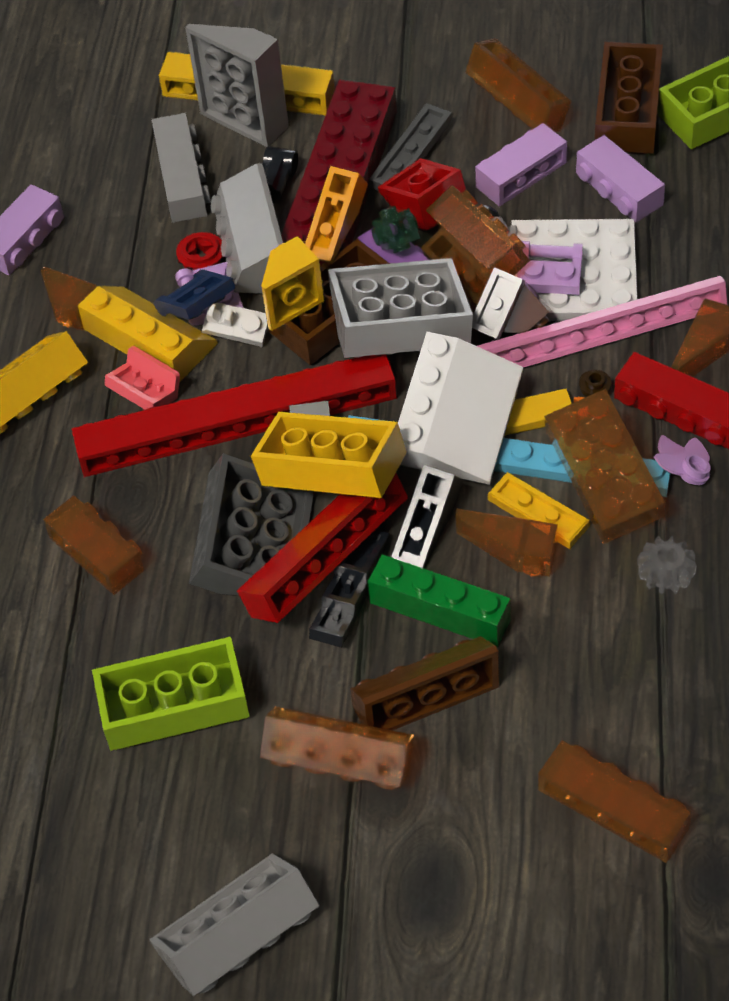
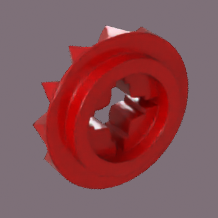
M197 232L186 236L180 241L176 249L178 263H182L184 268H193L194 270L220 264V260L223 258L221 253L222 240L208 232ZM197 248H199L200 251L205 253L204 257H200V255L197 254Z

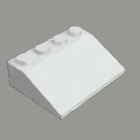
M426 332L398 421L407 451L400 465L420 470L426 465L454 474L461 479L490 485L522 377L523 367L462 339Z

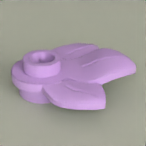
M661 435L658 442L659 453L654 456L659 466L671 474L681 476L689 484H705L710 477V464L708 462L710 456L703 444L695 437L689 440L685 447H682L665 435Z

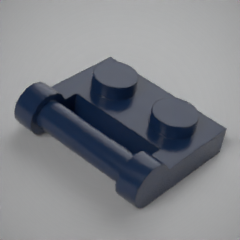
M201 269L193 275L192 280L168 296L162 295L156 299L154 306L162 316L170 313L188 320L200 316L202 311L213 303L222 301L225 295L235 289L232 277Z

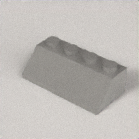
M256 163L220 183L217 195H213L211 200V211L216 215L217 235L221 236V253L223 257H226V274L233 279L235 285L234 292L263 294L261 284L270 251L282 244L283 240L263 164Z
M272 853L149 939V941L180 984L195 996L197 993H204L212 989L217 984L218 978L228 971L237 970L248 962L249 956L260 948H267L276 943L280 938V934L285 930L305 922L311 916V912L319 907V904L299 870Z

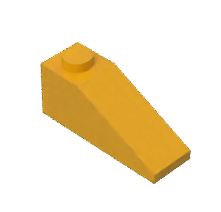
M330 166L305 243L321 261L333 263L359 213L368 185L359 173Z

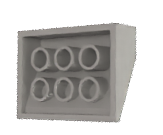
M188 24L185 30L200 114L266 147L270 146L289 127L278 40L254 28Z
M452 258L328 269L338 338L344 358L421 351L426 332L456 337L471 343L473 314Z

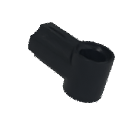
M270 146L265 150L263 168L273 203L282 198L289 177H294L296 174L299 160L297 150Z

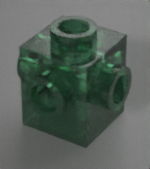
M392 206L378 212L380 218L371 221L374 227L371 229L372 237L376 245L381 246L382 250H393V253H398L410 248V242L420 238L417 220L410 209L397 210L396 206ZM390 224H392L395 228L394 234L391 230Z

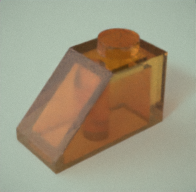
M43 266L40 271L56 322L65 327H73L83 331L84 328L78 305L96 288V285Z

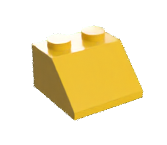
M298 236L270 251L261 287L267 325L271 331L324 302L319 258Z

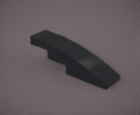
M375 529L334 569V577L322 596V607L309 628V639L342 648L369 592L368 580L381 555L384 554L390 533Z

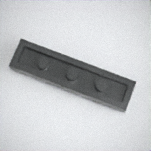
M426 103L369 178V188L379 191L378 187L420 158L424 159L452 122V112Z

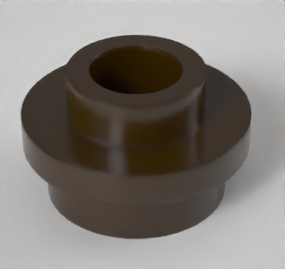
M601 370L586 371L579 379V389L586 398L600 400L610 391L611 378Z

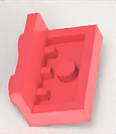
M132 346L128 349L127 363L105 375L104 386L146 410L151 407L170 404L178 398L180 373L139 348Z

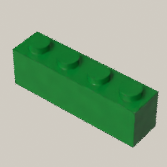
M383 554L368 580L370 604L471 639L481 636L497 648L511 621V602L509 597Z

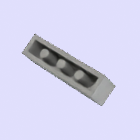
M186 113L151 119L172 223L207 216L205 204L211 202L207 185L201 186V183L206 182L203 164L197 165L196 163L202 160L199 145L192 144V142L197 141L194 124H188Z

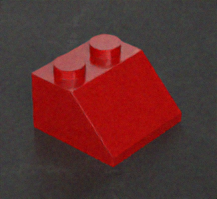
M422 158L378 187L379 193L407 225L426 231L434 228L439 221L448 215L457 212L462 205L469 201L461 169Z

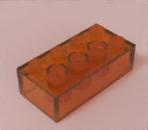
M606 389L544 416L546 432L603 544L665 517V501Z

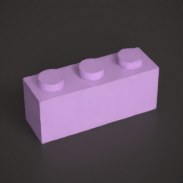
M544 123L540 124L475 166L476 188L500 207L566 164L567 141Z
M605 135L577 151L576 173L579 178L587 181L603 198H607L622 214L634 219V222L637 223L663 206L665 184Z
M30 184L0 216V272L10 276L17 267L24 263L29 254L41 245L44 238L61 223L64 215L58 196Z

